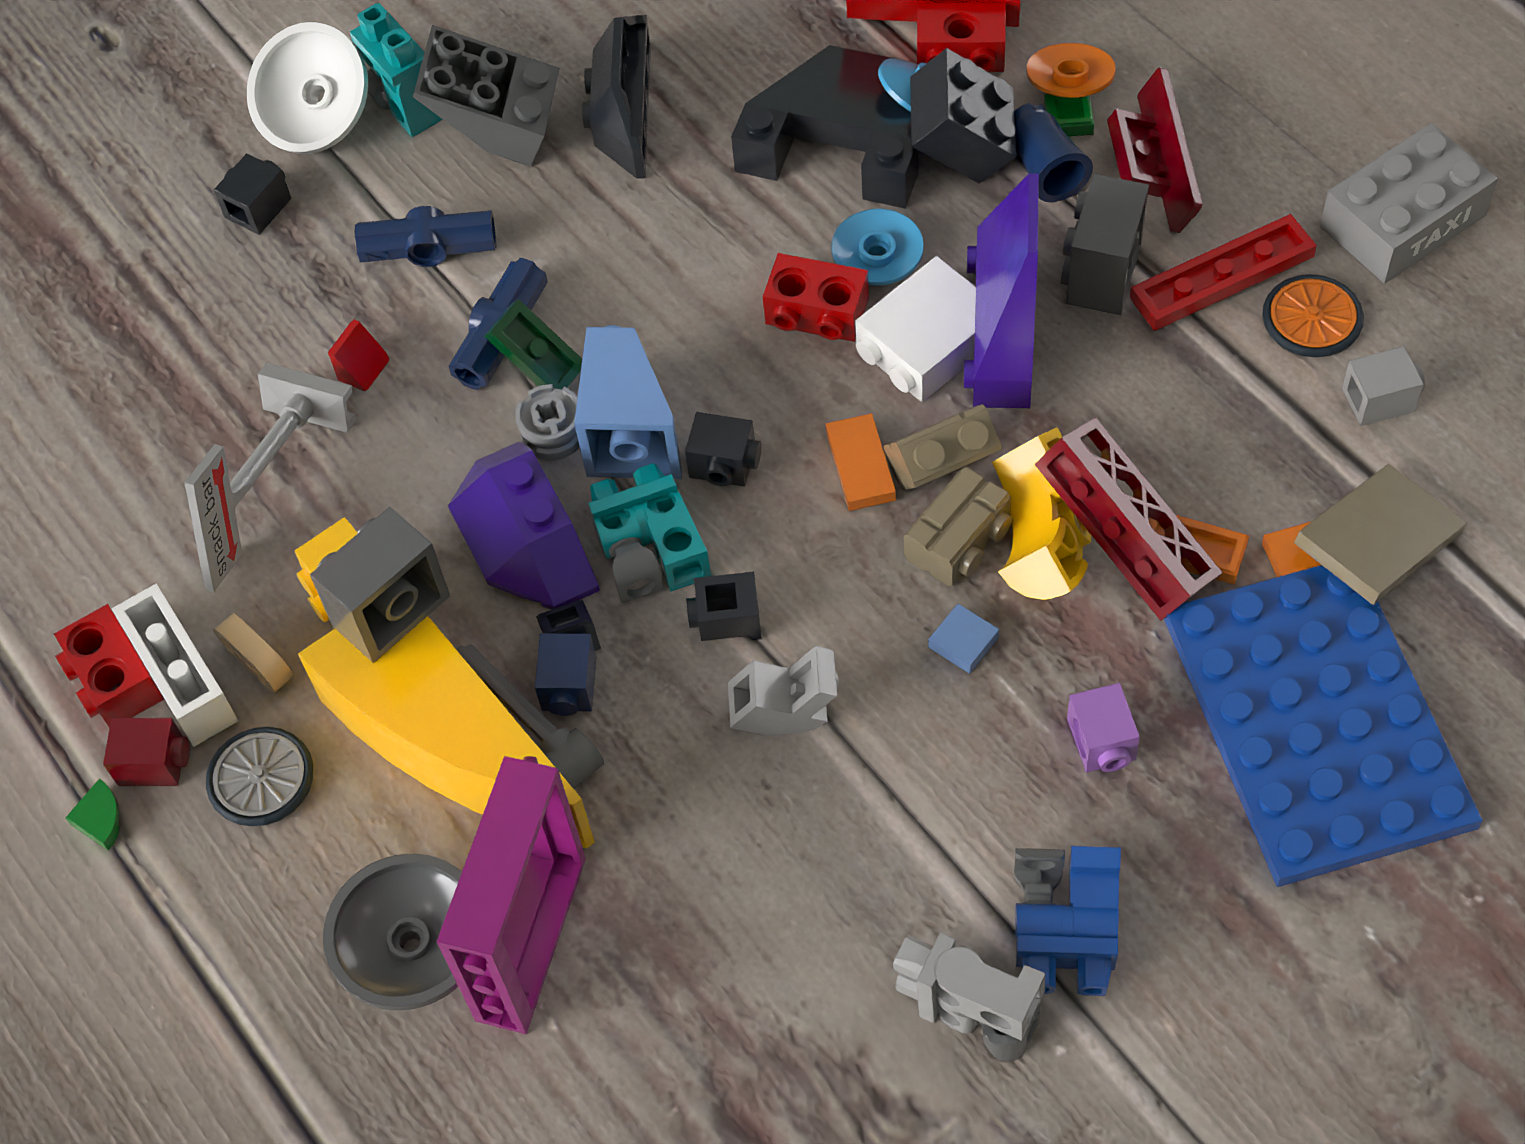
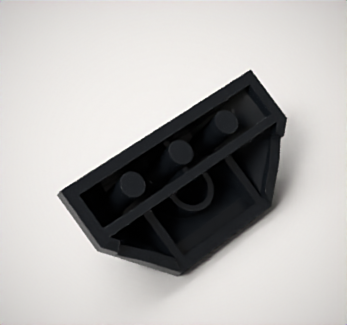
M647 15L615 17L593 49L592 68H585L584 71L586 94H590V101H583L582 104L584 128H591L595 147L636 179L646 177L651 41Z

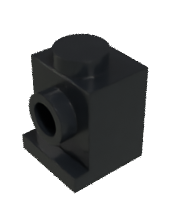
M754 571L694 578L696 597L686 598L689 628L699 627L701 641L751 636L752 640L762 639Z

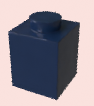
M540 633L535 691L542 711H550L561 716L573 715L578 711L592 712L597 657L591 634Z

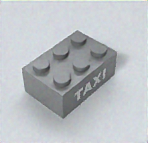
M1430 123L1328 190L1320 227L1385 284L1487 215L1498 179L1435 125Z

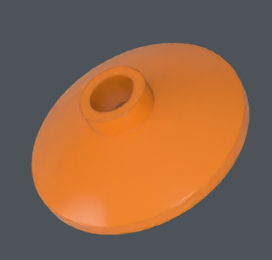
M1060 43L1040 49L1030 57L1026 67L1029 82L1038 90L1050 95L1069 98L1089 96L1104 90L1113 82L1116 73L1115 62L1109 54L1097 47L1081 43Z

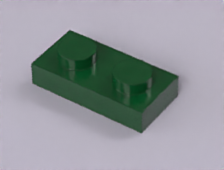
M519 299L511 303L484 335L487 340L537 386L552 384L553 388L562 390L564 386L567 388L581 372L582 358Z

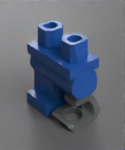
M1071 846L1069 858V905L1053 903V891L1062 879L1065 850L1015 848L1014 878L1024 892L1025 902L1015 904L1016 967H1022L1023 969V966L1027 965L1045 973L1044 994L1055 993L1056 968L1077 969L1078 994L1084 996H1105L1111 970H1115L1118 958L1121 848Z

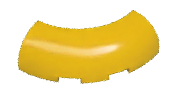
M1058 427L1035 437L991 462L1003 489L1011 496L1010 513L1013 517L1011 554L1007 563L998 573L1012 589L1026 597L1041 600L1063 596L1078 586L1088 567V563L1082 558L1083 547L1091 543V534L1034 465L1062 438Z

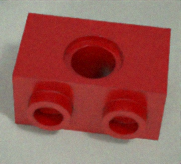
M1006 2L918 3L917 65L920 63L927 64L944 49L948 48L959 56L971 60L976 66L987 72H1004Z

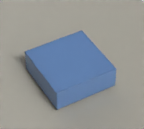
M957 604L928 639V648L970 674L998 640L999 629L960 604Z

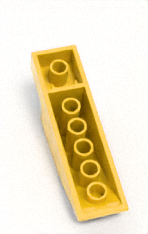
M345 517L294 550L302 567V570L297 572L296 575L310 595L307 598L310 605L324 623L329 620V617L309 574L318 567V564L326 555L337 552L357 535L358 532ZM428 616L374 663L336 629H333L298 653L320 701L353 734L388 762L411 777L474 812L484 813L504 756L521 760L526 756H533L537 758L538 764L555 767ZM559 772L582 847L587 849L595 841L582 798Z

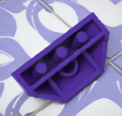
M519 441L476 460L448 504V508L487 584L515 596L539 602L543 607L551 610L581 600L600 591L575 528L533 451Z

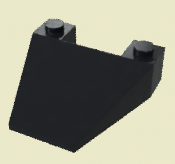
M829 45L746 102L731 136L735 172L777 181L795 137L863 151L866 153L861 163L862 200L906 209L918 177V150L912 147L911 112L889 95L878 76L880 65L891 57Z

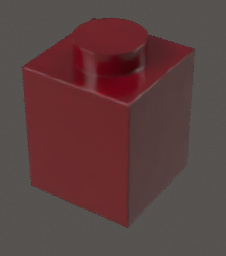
M111 718L103 765L118 786H178L181 767H186L189 762V741L187 737H183L172 718Z

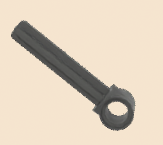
M469 644L465 647L461 645L456 649L551 763L558 768L559 772L573 789L604 765L601 754L586 735L577 728H574L572 731L567 728L558 730L473 645Z

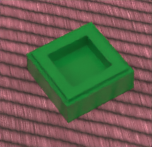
M1050 94L1044 95V108L1055 117L1068 137L1094 135V119L1090 95L1073 98Z

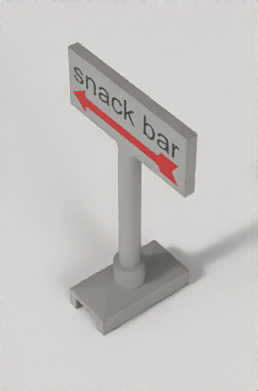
M266 363L260 370L258 380L263 410L278 413L280 416L278 421L231 482L229 480L224 446L217 444L213 445L184 482L205 590L215 592L241 557L242 548L235 508L293 431L302 428L306 422L347 433L356 422L355 414L347 412L346 401L353 393L352 385Z

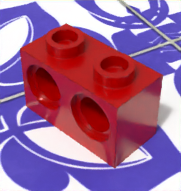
M778 253L762 296L765 324L775 326L784 331L796 330L820 335L829 340L841 339L855 342V320L864 314L869 300L868 270Z
M108 604L54 633L63 650L55 655L70 682L76 678L80 679L84 688L77 691L76 694L90 718L100 714L110 728L111 718H133L164 700ZM99 648L96 652L89 654L94 649ZM121 684L117 689L109 691L113 686Z

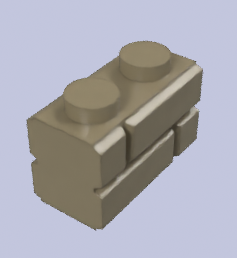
M981 404L884 445V451L902 490L921 486L1002 450V446L988 411Z
M962 467L904 534V556L909 562L923 571H929L931 576L947 586H953L962 574L967 577L971 576L983 559L984 552L982 550L991 540L999 542L1010 529L1013 522V517L1010 516L1011 496L1007 491L991 481L986 482L984 477L968 467Z

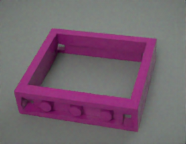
M504 756L437 939V944L475 1022L522 1034H527L586 860L558 768L538 764L537 758L533 756H526L522 760Z

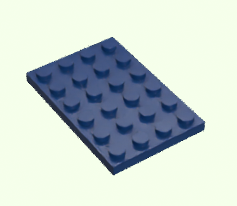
M1323 565L1186 602L1170 614L1167 613V616L1164 618L1166 626L1277 887L1479 829L1483 821L1379 602L1372 605Z

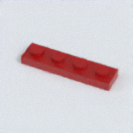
M1288 214L1132 286L1130 299L1151 328L1156 331L1313 258L1317 245L1293 215Z

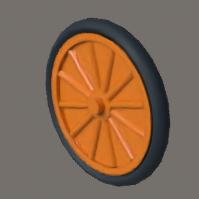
M1298 275L1286 279L1272 289L1263 304V321L1270 337L1281 347L1301 356L1325 357L1340 353L1354 343L1363 328L1364 313L1357 296L1346 285L1323 275Z

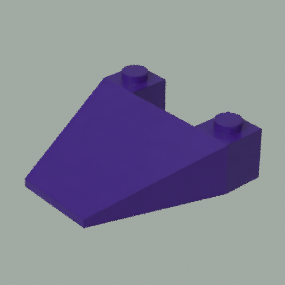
M1029 173L977 227V246H967V274H976L974 360H964V388L973 389V407L983 404L985 408L1030 409L1038 265L1039 174Z

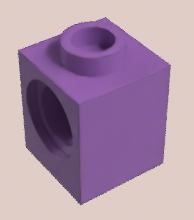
M1120 683L1069 696L1067 720L1086 773L1099 769L1104 772L1117 771L1126 767L1131 761L1136 760L1140 736Z

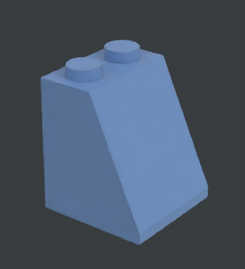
M616 325L586 327L574 422L586 476L633 478V473L638 468L655 463L664 476L672 474L674 479H682V465L674 417L635 328H623Z

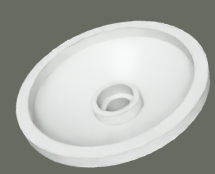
M317 22L295 24L274 35L256 56L247 83L248 109L258 131L273 145L297 154L321 152L340 142L359 120L368 93L367 68L358 47L341 31L332 26ZM325 90L324 97L319 102V94L321 91Z

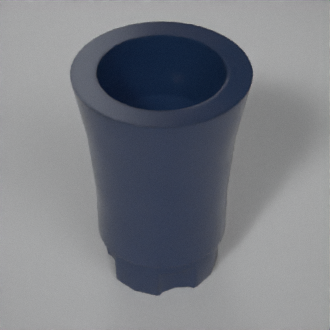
M1027 103L1014 111L1016 151L1028 174H1039L1038 198L1044 202L1054 203L1077 194L1091 178L1093 172L1091 159L1072 142L1062 130L1055 117L1048 113L1043 105Z

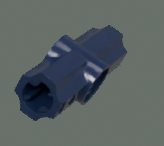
M419 206L411 209L407 213L406 218L358 222L355 224V241L360 263L407 258L414 265L431 267L442 263L448 254L492 251L497 248L492 210L444 214L443 211L432 206Z
M524 258L511 261L489 298L481 297L474 305L469 318V333L449 364L451 376L457 378L463 386L474 390L488 386L505 355L487 340L484 335L511 303L517 299L532 310L547 285L546 272L537 267L533 261Z

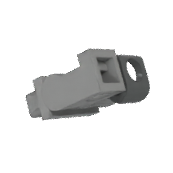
M943 933L939 934L934 946L910 935L906 936L893 962L894 971L899 972L895 983L896 991L918 1000L919 1017L935 1023L939 1015L946 1025L965 1034L973 1032L978 1025H982L984 1044L993 1056L1001 1061H1014L1020 1058L1025 1053L1039 1024L1040 1001L1045 992V973L1024 965L1017 978L984 964L978 954L971 949L956 947V939Z

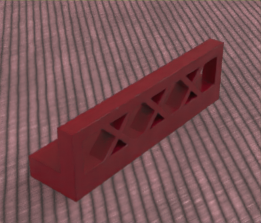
M1096 417L1063 436L1034 464L1160 621L1167 616V613L1173 612L1222 574L1218 566ZM1088 436L1100 450L1101 458L1093 455L1081 440ZM1117 479L1126 482L1133 491V497L1123 493L1117 485ZM1149 518L1156 520L1161 525L1165 536L1159 535L1149 524ZM1181 557L1188 559L1201 576L1198 579L1194 580L1181 564Z

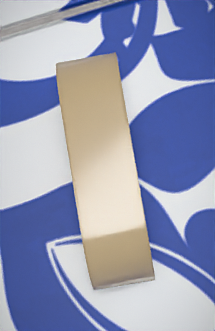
M232 613L213 629L224 647L272 693H275L294 677L291 669L280 655L235 613Z

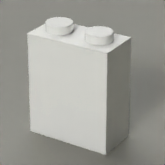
M935 256L855 320L856 349L859 355L868 364H876L885 371L899 390L905 393L909 391L923 403L964 369V360H974L976 287L938 256Z

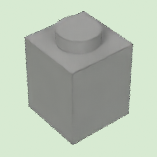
M1402 346L1350 360L1342 390L1360 426L1415 412L1421 391L1425 388V378L1420 365L1411 361L1405 347Z

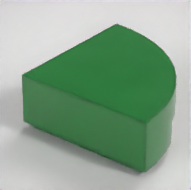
M99 778L65 819L72 827L109 851L116 841L120 829L118 826L119 806L117 798L108 785Z

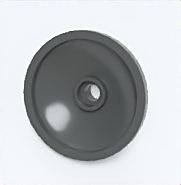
M400 854L369 864L354 874L341 887L326 915L323 929V947L327 963L333 975L350 995L367 1005L380 1009L411 1010L437 1002L458 987L437 944V939L462 871L437 857L424 854ZM411 939L420 940V944L415 950H403L407 941Z

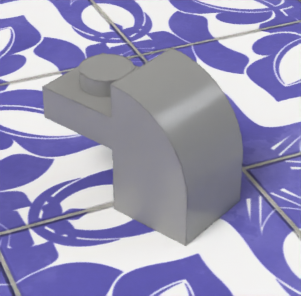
M815 646L790 668L753 660L728 682L730 728L762 735L804 733L827 723L826 705L837 697L839 685L838 674L835 672L834 651Z

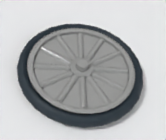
M257 727L240 732L228 739L217 750L210 761L206 773V790L209 801L221 816L238 825L264 826L280 821L291 814L303 802L310 790L313 781L311 754L298 737L281 728Z

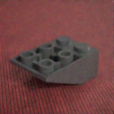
M432 25L413 97L488 153L531 167L545 135L560 68Z

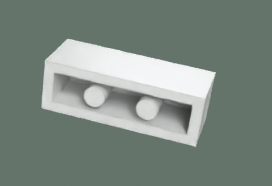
M157 583L111 608L193 747L238 722L222 690Z

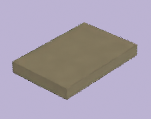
M1388 463L1300 530L1294 543L1374 605L1459 537L1465 529L1467 522Z

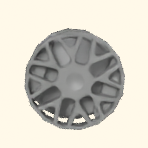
M552 384L541 385L529 390V396L524 401L519 400L515 410L521 442L527 447L534 445L531 450L536 458L558 460L573 454L580 447L574 424L577 406V396L565 386L562 390L553 388Z

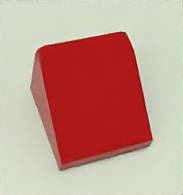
M355 319L349 323L328 351L338 381L352 385V387L361 391H367L389 362V356L360 321Z

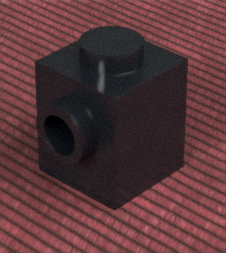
M246 153L234 167L227 171L224 179L214 188L224 217L260 235L292 199L283 170L270 160L262 161Z
M696 412L685 449L689 478L706 480L717 486L731 484L745 487L749 470L758 468L762 449L761 441L755 440L753 420Z

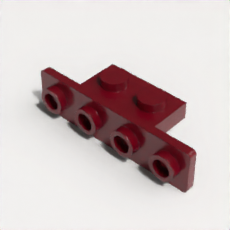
M1158 67L1138 92L1137 99L1141 114L1116 108L1107 119V124L1120 178L1149 184L1148 195L1161 197L1163 200L1170 231L1181 233L1201 210L1202 197L1198 189L1169 72L1167 69Z

